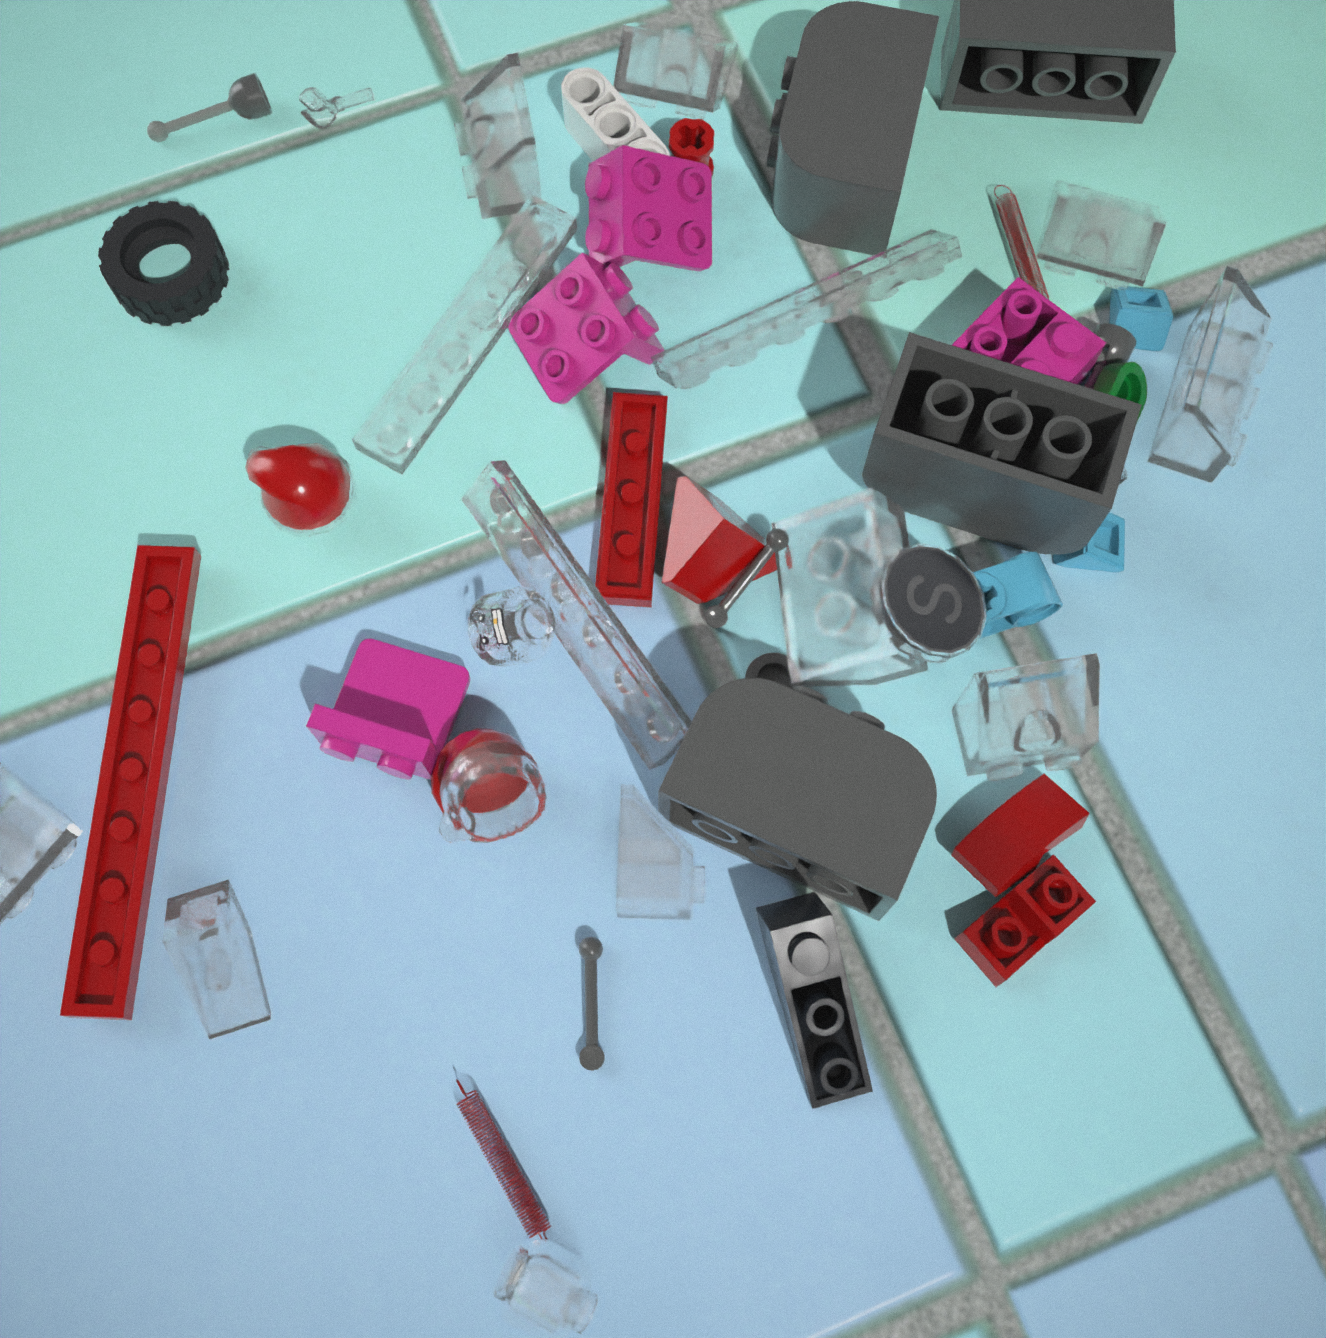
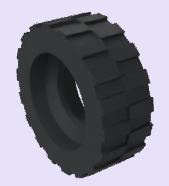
M168 201V203L148 202V205L129 209V213L123 217L119 216L112 222V228L109 231L106 230L102 237L104 241L102 248L99 247L98 257L101 260L99 268L120 305L132 317L137 316L142 322L147 324L160 323L161 326H172V323L178 322L184 324L190 322L192 318L198 315L202 316L209 311L208 308L214 302L217 304L222 297L221 292L224 287H227L229 280L227 276V271L230 270L229 262L210 221L204 215H199L195 208L189 205L186 207L179 205L175 201ZM180 244L189 251L191 256L189 268L171 281L152 284L144 280L139 273L140 261L149 252L158 247Z

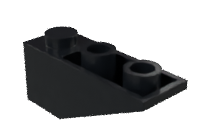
M816 892L757 907L756 912L769 966L812 1109L873 1092L832 913Z

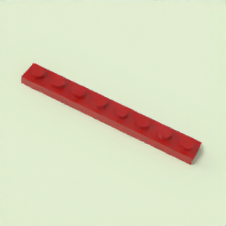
M137 545L60 1016L132 1021L201 563V555L195 547Z

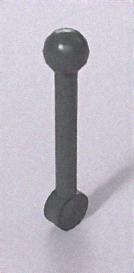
M775 528L768 532L766 536L767 544L719 605H713L707 609L705 620L709 626L720 628L726 624L728 610L775 551H781L787 547L789 537L784 530Z
M590 936L581 941L578 949L580 956L585 960L586 1046L581 1050L579 1060L585 1069L594 1071L602 1067L605 1060L603 1050L598 1047L597 959L602 955L603 945L599 939Z

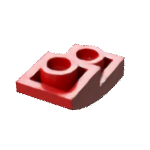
M1044 773L1004 802L954 847L951 856L996 897L1034 871L1043 854L1080 830L1090 813Z
M1053 854L954 939L992 984L997 987L1012 976L1046 944L1059 936L1096 901Z

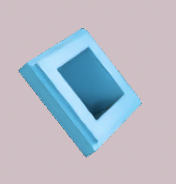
M1112 286L1110 292L1109 324H1115L1128 330L1136 339L1134 349L1161 351L1165 346L1174 317L1166 292L1156 289Z
M1109 512L1084 548L1073 553L1053 555V563L1066 568L1115 573L1124 571L1125 519Z

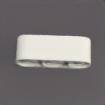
M589 67L578 68L570 71L564 77L561 83L564 124L568 133L592 161L621 145L669 155L665 144L598 70Z

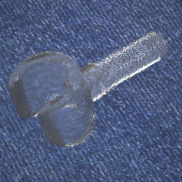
M309 87L299 95V101L307 107V109L301 111V114L313 126L319 129L329 128L336 120L338 112L375 100L371 87L342 96L337 95L332 98L326 97L317 87Z

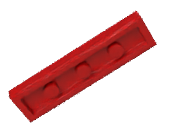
M613 392L594 594L595 604L652 608L668 396Z

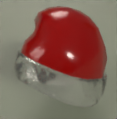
M320 443L288 445L275 448L259 446L252 449L248 454L245 469L249 480L261 488L260 499L264 512L277 528L291 536L312 537L328 533L346 521L356 506L357 486L354 472L350 464L333 448Z
M476 728L461 733L449 741L440 751L431 776V794L443 813L439 824V833L449 843L465 841L466 839L472 842L489 843L508 838L528 828L545 810L547 797L541 771L531 754L524 749L518 740L508 733L485 728Z

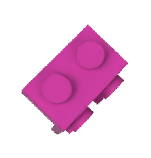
M621 145L588 164L585 191L589 197V225L586 230L585 243L590 257L606 266L614 263L619 268L633 261L697 272L706 270L711 266L712 174L706 164Z
M583 252L520 308L508 322V329L547 396L552 402L558 404H566L623 354L651 365L666 352L655 335L659 331L658 324L643 306L636 305L629 294L633 289V285L627 275L616 264L611 263L609 266H606Z
M365 639L358 646L334 708L331 709L315 704L306 727L321 744L319 749L332 757L348 762H354L355 757L377 763L376 767L379 770L398 778L410 780L413 775L431 780L437 756L448 743L468 690L470 675L463 666L375 639Z

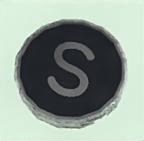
M917 543L899 549L876 570L871 586L873 613L879 626L885 623L887 630L893 635L889 640L899 651L921 662L940 664L967 652L982 636L987 618L984 593L974 573L958 556L940 546Z

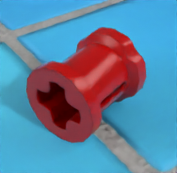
M684 118L676 122L669 131V149L673 154L672 156L704 163L710 168L713 176L714 165L713 159L710 157L714 150L715 133L713 128L702 119Z

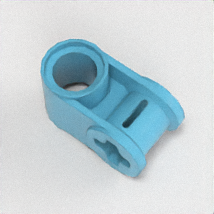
M1037 552L1022 553L1000 564L976 572H970L982 594L984 619L980 634L974 641L1014 627H1025L1040 622L1056 613L1063 605Z

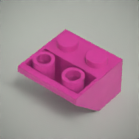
M1017 277L952 346L1081 385L1089 376L1106 342Z

